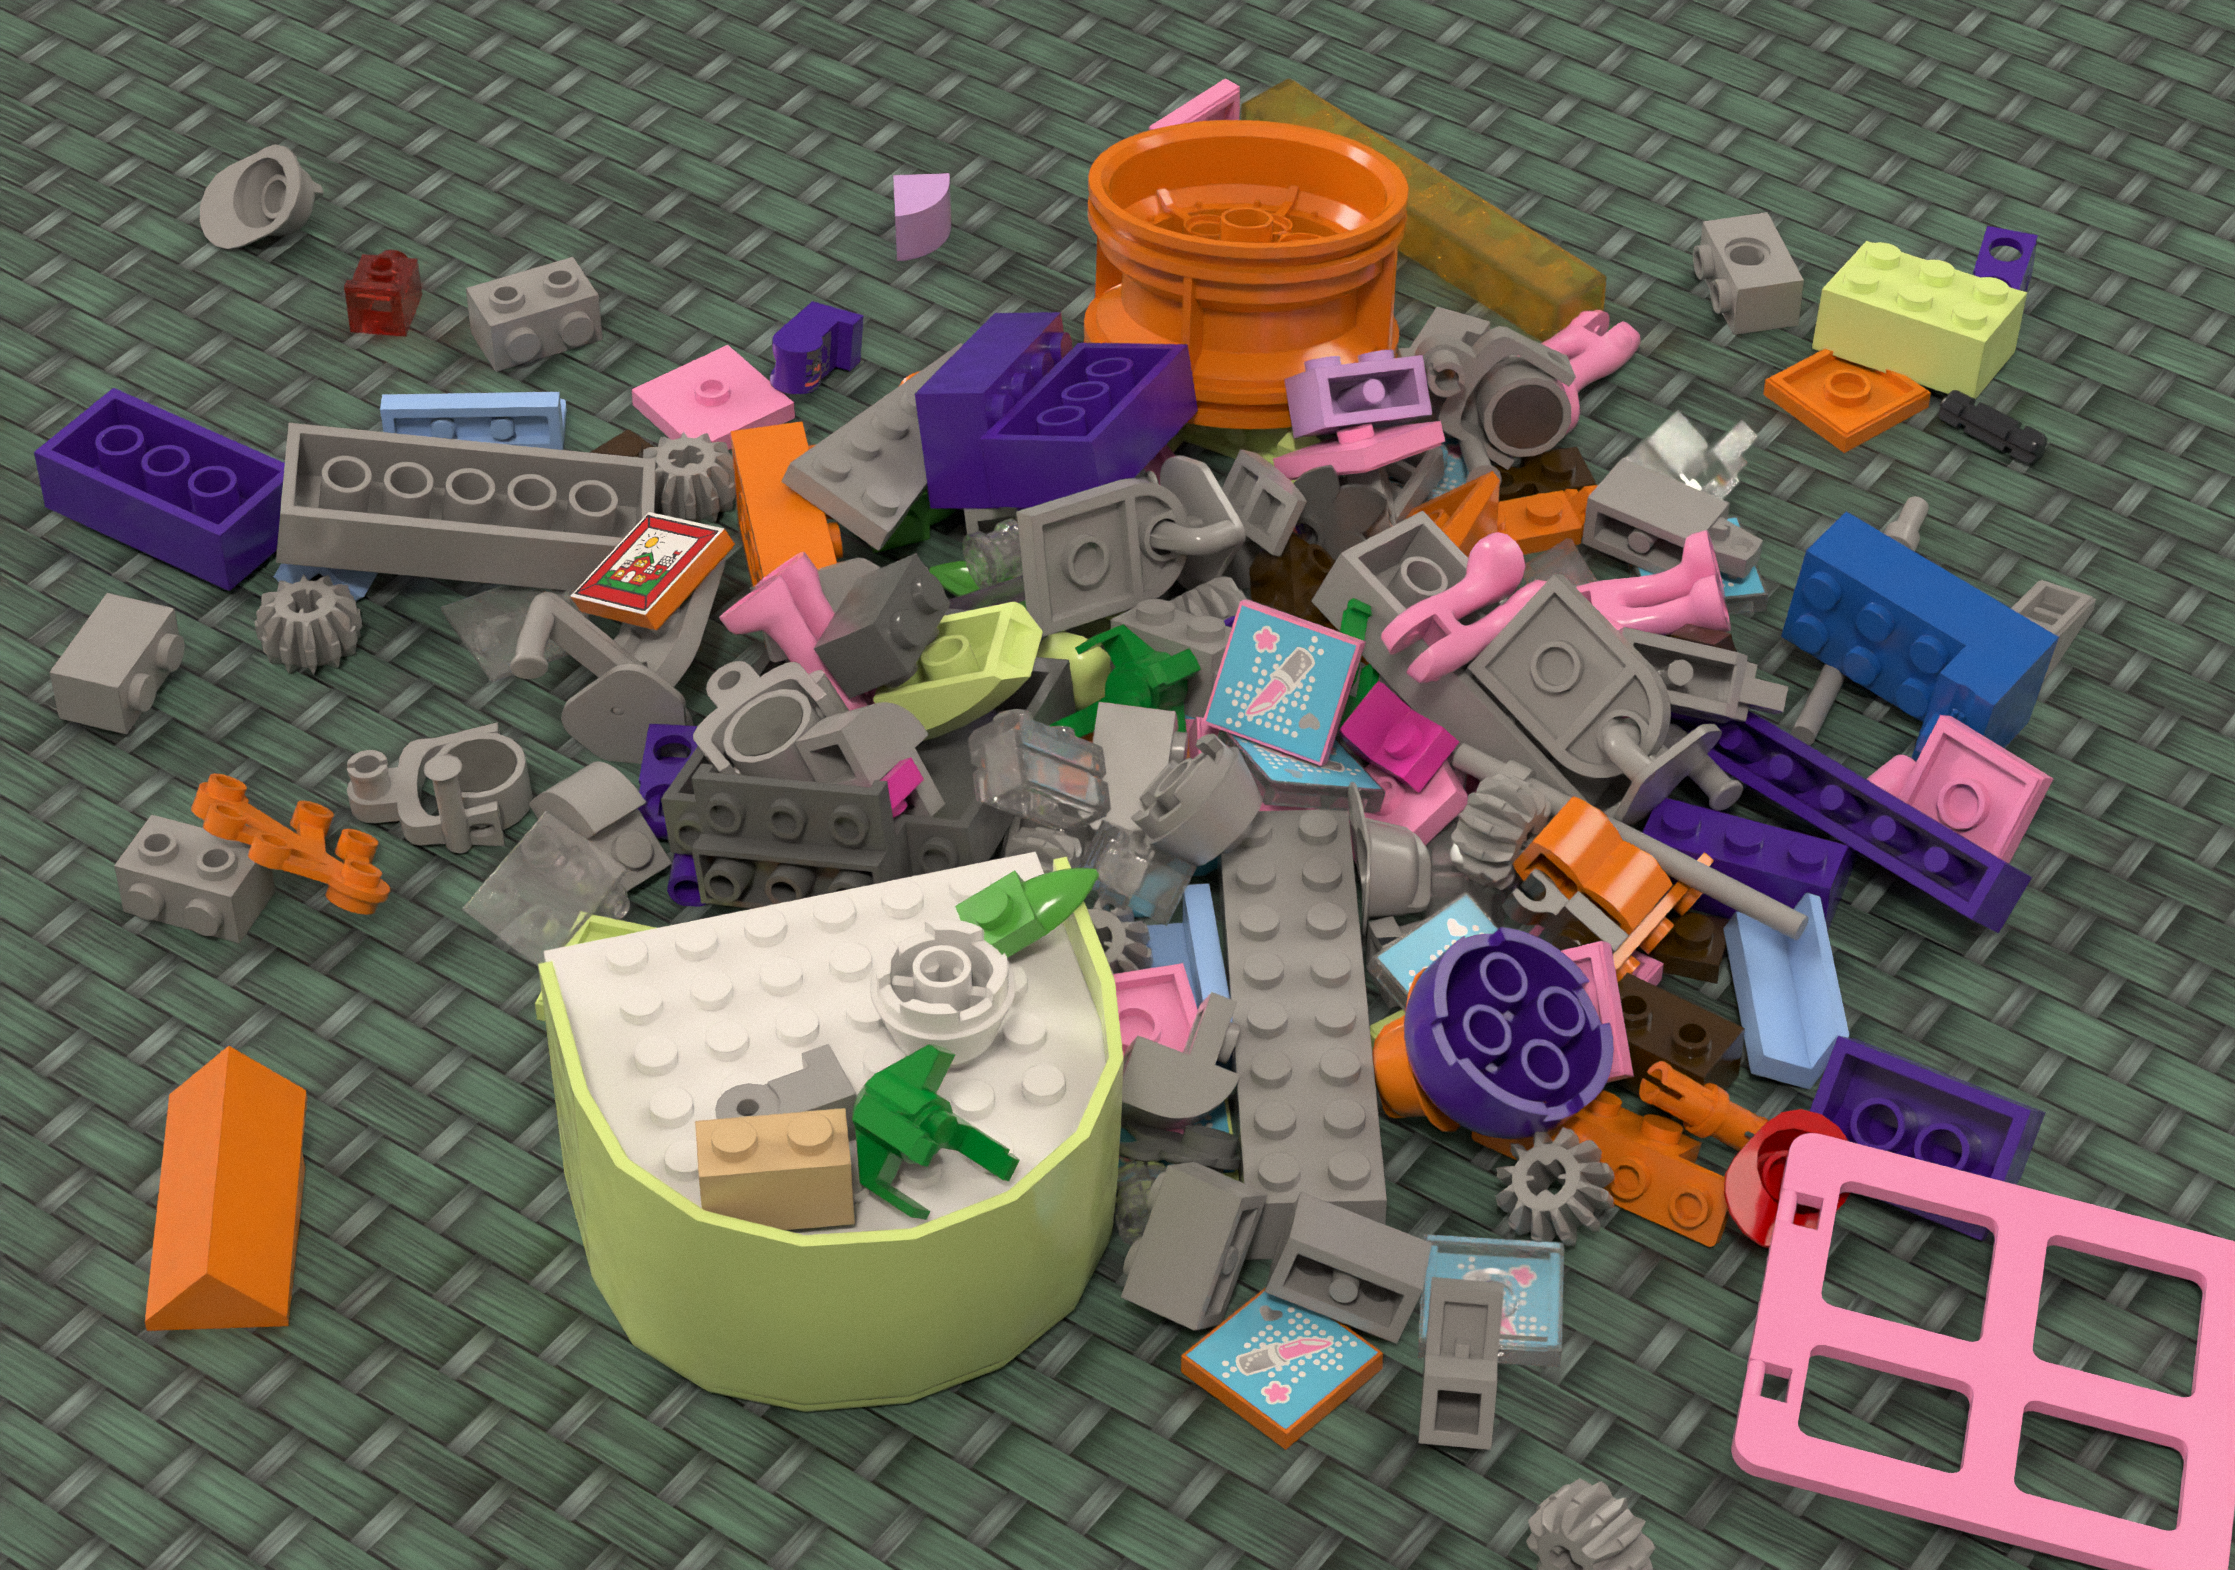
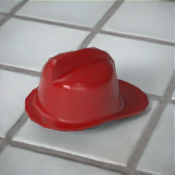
M1803 1109L1781 1112L1766 1122L1733 1158L1725 1173L1724 1197L1729 1214L1742 1233L1760 1246L1770 1247L1786 1159L1792 1142L1797 1137L1808 1133H1817L1848 1141L1839 1126L1822 1114ZM1850 1192L1839 1194L1836 1212L1845 1203ZM1797 1203L1793 1224L1816 1230L1820 1209Z

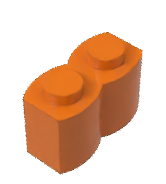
M1575 796L1563 806L1512 863L1523 881L1536 868L1546 873L1554 881L1559 891L1569 900L1579 891L1628 935L1637 928L1673 885L1668 875L1652 855L1629 842L1623 841L1621 835L1603 811Z

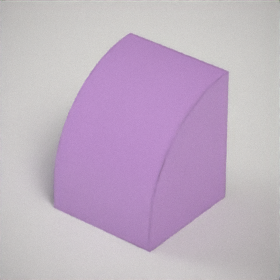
M949 173L893 175L897 261L925 256L938 249L950 235L951 203Z

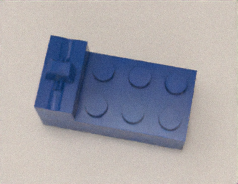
M1847 511L1806 550L1781 634L1782 638L1796 645L1801 650L1836 668L1854 682L1923 722L1911 757L1916 762L1940 715L1952 716L2005 748L2030 720L2059 639L2057 635Z

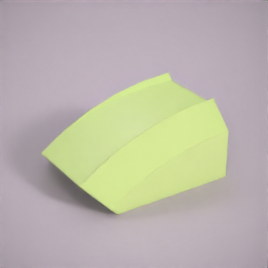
M1014 601L943 616L937 627L939 629L938 636L925 647L916 662L918 665L917 672L908 681L896 688L887 689L885 685L877 687L873 699L874 702L897 704L911 712L929 734L924 740L936 738L961 728L989 713L1013 695L1031 677L1043 631L1023 605Z

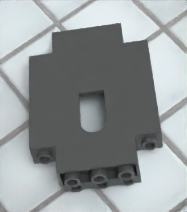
M948 608V610L946 611L945 615H950V614H955V613H960V612H965V611H970V610L950 609V608ZM765 649L753 666V669L761 677L786 662L785 660L779 662L770 661L767 649ZM1036 657L1031 677L1013 695L992 711L961 728L936 738L924 740L915 747L945 802V805L932 817L899 814L893 820L887 781L875 780L871 787L819 783L815 779L812 782L723 774L715 770L714 765L708 761L697 746L661 798L671 853L693 855L701 903L745 908H759L989 861L1059 743L1049 725L1076 713L1070 662L1067 659ZM724 751V755H723V756L727 759V761H728V762L731 764V766L734 768V767H735L734 764L732 763V761H731L730 758L728 757L726 751Z

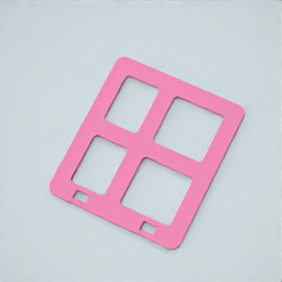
M1803 1134L1792 1142L1786 1159L1779 1195V1205L1746 1367L1747 1372L1731 1446L1733 1459L1743 1471L1767 1480L2107 1570H2228L2235 1507V1241L1822 1134ZM1852 1192L1983 1226L1993 1233L1995 1241L1980 1340L1969 1342L1831 1306L1824 1301L1821 1292L1839 1194ZM1797 1203L1820 1209L1816 1230L1793 1224ZM2048 1246H2060L2191 1280L2200 1286L2202 1302L2190 1397H2178L2042 1361L2035 1356L2033 1340L2046 1248ZM1821 1355L1963 1393L1968 1398L1970 1407L1960 1471L1957 1473H1946L1804 1434L1798 1426V1419L1809 1358ZM1765 1373L1789 1379L1785 1403L1761 1396ZM2034 1411L2168 1446L2179 1451L2184 1463L2176 1529L2166 1531L2020 1491L2014 1483L2023 1413Z

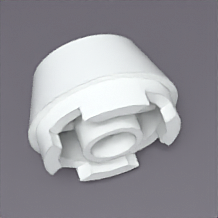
M953 919L926 921L925 932L907 937L897 945L893 941V937L889 939L878 955L876 968L870 982L872 1003L900 1049L907 1055H910L928 1044L941 1046L956 1054L951 1065L971 1060L990 1046L1012 1004L1016 991L1015 975L1005 952L1002 955L998 949L984 940V930L981 927Z

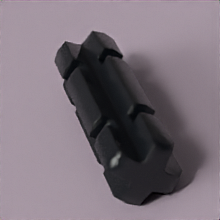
M1952 390L1941 401L1938 417L1942 422L1960 430L1963 425L1965 427V434L2002 453H2007L2008 449L2011 450L2010 456L2026 465H2034L2039 458L2043 457L2048 441L2044 433L2030 426H2025L2024 430L2021 429L2022 423L1983 402H1979L1975 406V398L1959 390Z

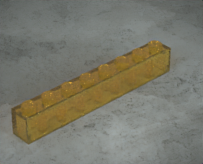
M1288 78L1241 104V120L1287 123L1324 130L1367 145L1394 162L1406 177L1409 187L1408 206L1406 209V232L1403 240L1398 245V250L1541 342L1552 338L1566 328L1583 311H1604L1607 276L1292 79Z

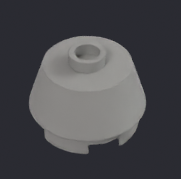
M1213 733L1197 740L1195 746L1201 751L1199 755L1193 759L1187 758L1180 764L1173 759L1154 778L1139 798L1148 809L1144 812L1139 810L1131 816V820L1146 833L1145 842L1196 866L1204 865L1222 852L1228 854L1238 847L1252 829L1250 823L1258 813L1263 802V797L1238 747L1228 748Z

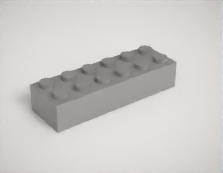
M288 423L276 563L575 591L648 512L654 513L656 459Z
M1423 510L1340 553L1312 599V603L1339 631L1343 611L1347 609L1349 600L1355 598L1371 606L1372 616L1368 617L1364 639L1366 643L1362 656L1414 711L1442 726L1459 741V744L1452 751L1454 754L1461 744L1466 743L1504 763L1512 759L1536 771L1537 780L1571 797H1578L1614 818V814L1632 781L1626 775L1608 778L1587 777L1563 766L1467 668L1475 659L1441 677L1438 681L1418 683L1407 675L1406 671L1413 661L1429 648L1427 643L1420 639L1404 650L1390 655L1381 639V634L1387 625L1407 608L1426 598L1444 592L1459 583L1466 576L1468 557ZM1506 598L1501 602L1488 605L1457 621L1465 626L1477 622L1498 606L1503 605L1508 599ZM1652 811L1641 820L1626 825L1640 831L1646 826ZM1549 815L1547 821L1550 822L1553 817Z

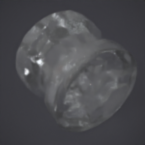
M1010 518L996 524L994 531L988 534L978 530L964 536L962 541L964 560L972 579L982 591L988 592L1001 587L1003 579L1010 576L1017 580L1023 578L1018 522Z
M1132 1161L1118 1168L1114 1213H1116L1115 1221L1119 1236L1129 1245H1132L1136 1239L1142 1237L1151 1214V1211L1147 1209L1149 1191L1158 1175L1167 1169L1165 1164L1159 1161Z

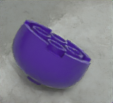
M1500 927L1493 934H1478L1467 938L1465 936L1461 937L1422 973L1411 992L1405 1011L1404 1041L1409 1064L1419 1085L1429 1099L1445 1115L1459 1125L1485 1136L1500 1139H1524L1534 1137L1535 1132H1549L1564 1124L1594 1100L1602 1091L1610 1075L1613 1063L1614 1046L1610 1023L1601 1024L1596 1009L1583 988L1590 981L1568 956L1537 936L1516 929Z

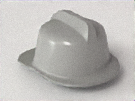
M274 144L228 166L213 178L206 188L200 204V224L205 237L213 245L228 250L244 247L266 236H285L297 232L306 224L312 213L314 202L324 195L323 188L312 181L311 176L299 165L297 157L288 147Z
M1350 782L1348 787L1349 820L1362 890L1361 934L1365 936L1367 921L1390 916L1399 917L1427 909L1430 904L1431 860L1429 851L1420 837L1407 827L1365 818L1357 785L1354 782Z

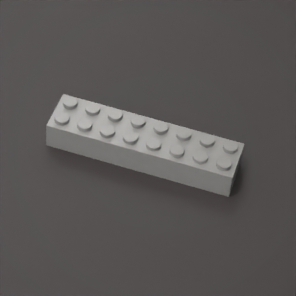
M1348 809L1258 811L1250 823L1252 829L1244 841L1230 853L1224 854L1222 852L1218 855L1217 870L1224 969L1229 997L1237 1001L1232 1015V1023L1240 1025L1238 1038L1232 1051V1072L1240 1074L1239 1080L1233 1089L1236 1137L1239 1138L1237 1154L1241 1156L1238 1169L1239 1181L1268 1194L1245 1260L1273 1259L1276 1244L1300 1191L1386 1225V1187Z

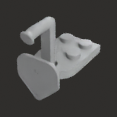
M1178 455L1167 459L1163 463L1160 472L1161 485H1159L1154 472L1147 471L1144 477L1118 480L1016 512L1026 609L1043 631L1042 637L1132 609L1143 600L1157 599L1173 585L1180 573L1203 582L1221 577L1245 542L1246 532L1243 523L1218 481L1204 462Z
M722 559L658 630L622 622L619 634L614 640L556 594L543 592L536 595L530 604L517 641L515 657L510 662L511 672L523 679H535L543 676L548 671V662L544 658V652L550 638L598 677V679L566 702L561 716L565 730L575 740L603 760L642 764L649 723L694 726L692 716L686 707L685 699L674 686L684 675L698 651L726 560ZM669 743L661 747V753L665 757L688 758L690 749L680 743Z
M1553 574L1467 667L1563 766L1577 774L1592 778L1626 775L1632 783L1614 814V818L1624 824H1633L1649 814L1687 775L1710 798L1709 806L1715 811H1721L1732 806L1742 794V784L1737 780H1731L1707 755L1720 739L1722 731L1715 724H1703L1687 734L1680 726L1671 723L1669 695L1659 673L1563 574Z

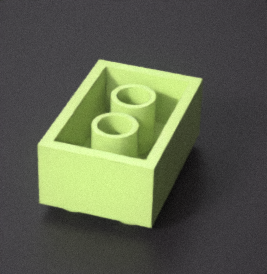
M1866 241L1823 287L1812 349L1834 351L1833 356L1884 373L1888 369L1906 375L1920 385L1947 394L1952 390H1959L1976 399L2015 353L2027 292L2011 288L2007 283L1997 278H1980L1956 270L1951 264L1941 260H1925L1903 253L1898 247L1889 243Z

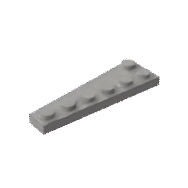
M960 343L792 461L781 482L878 551L883 548L904 520L915 501L919 500L927 488L914 394L963 344Z

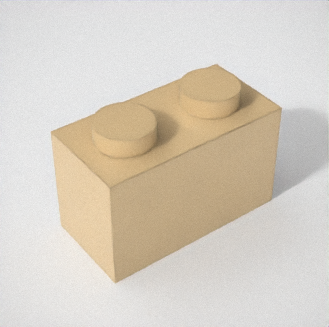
M846 1108L695 1121L699 1186L703 1210L782 1230L855 1224Z

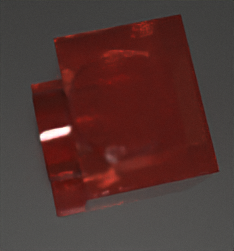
M392 249L385 250L379 255L362 254L352 280H347L344 285L350 332L407 336L422 297L418 259L408 258L404 253ZM375 300L390 301L392 312L372 311L371 308Z

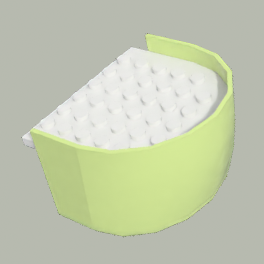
M1036 852L544 951L545 963L538 964L564 1174L593 1280L633 1346L710 1393L802 1412L911 1403L1001 1369L1075 1309L1112 1234L1118 1178L1123 1085V1049L1115 979L1084 901L1063 923L1050 933L1007 958L1015 975L1016 991L1012 1004L994 1040L977 1057L966 1062L950 1065L936 1093L950 1102L953 1113L1009 1148V1153H1013L1020 1159L1010 1181H1003L962 1153L950 1149L941 1148L933 1156L928 1167L919 1164H908L903 1161L891 1185L931 1211L927 1220L912 1218L860 1184L855 1139L849 1141L855 1224L782 1230L705 1211L701 1206L695 1121L716 1119L715 1107L718 1099L725 1091L736 1085L747 1083L764 1085L767 1084V1081L803 1069L801 1053L829 1044L854 1088L856 1095H858L863 1085L875 1073L908 1056L893 1039L877 1013L870 996L871 977L876 968L877 958L882 947L892 937L897 945L907 937L925 932L926 921L936 919L960 920L955 908L956 905L1014 870L1024 881L1044 874ZM1067 857L1053 859V871L1071 868Z

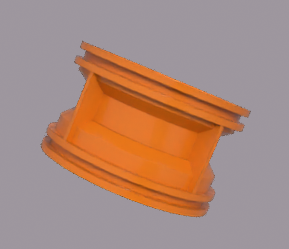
M1253 120L1199 121L1160 127L1119 141L1102 152L1093 162L1089 171L1087 214L1089 224L1097 235L1095 298L1085 312L1084 343L1188 344L1198 411L1187 423L1230 429H1277L1292 427L1284 379L1305 372V361L1322 357L1340 356L1341 365L1359 363L1358 355L1381 350H1393L1394 358H1397L1399 328L1394 317L1398 245L1405 235L1407 222L1406 209L1408 206L1409 187L1406 177L1394 162L1367 145L1324 130L1287 123Z

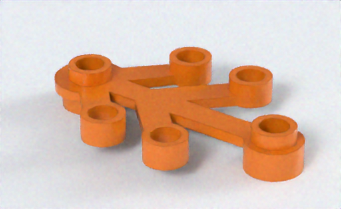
M211 774L208 782L199 785L191 811L197 817L205 820L203 828L216 837L251 845L248 857L255 863L328 884L326 898L334 905L353 913L374 914L378 903L387 900L390 887L381 879L382 872L377 867L371 865L379 845L377 839L358 830L343 829L335 849V854L343 859V863L326 853L325 837L334 817V813L328 808L310 801H298L290 821V825L297 831L296 834L250 805L248 798L245 796L247 786L243 782L227 775Z

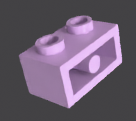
M1381 350L1358 355L1359 363L1341 365L1340 356L1322 357L1305 361V372L1284 379L1294 439L1335 434L1338 430L1371 423L1373 428L1403 425L1432 415L1423 355L1394 358L1393 350Z

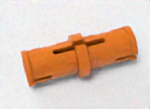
M1663 1061L1653 1064L1647 1073L1661 1080V1083L1668 1086V1088L1664 1090L1644 1078L1640 1084L1639 1097L1647 1104H1653L1683 1120L1685 1129L1699 1138L1712 1136L1738 1152L1751 1139L1745 1133L1749 1131L1755 1134L1769 1121L1767 1118L1758 1116L1731 1102L1727 1091L1713 1083H1707L1703 1086Z

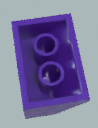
M1665 798L1652 810L1643 830L1644 834L1695 860H1698L1705 852L1714 860L1709 867L1792 909L1796 907L1806 893L1820 896L1827 932L1858 858V851L1847 845ZM1668 876L1673 884L1671 886L1672 888L1678 882V880ZM1704 893L1689 908L1726 919H1731L1737 911Z
M1844 1036L1837 1037L1810 1108L1811 1112L1822 1114L1839 1126L1849 1142L2017 1185L2023 1174L2046 1113L1861 1040ZM1884 1201L1981 1241L1985 1240L1990 1231L1983 1226Z

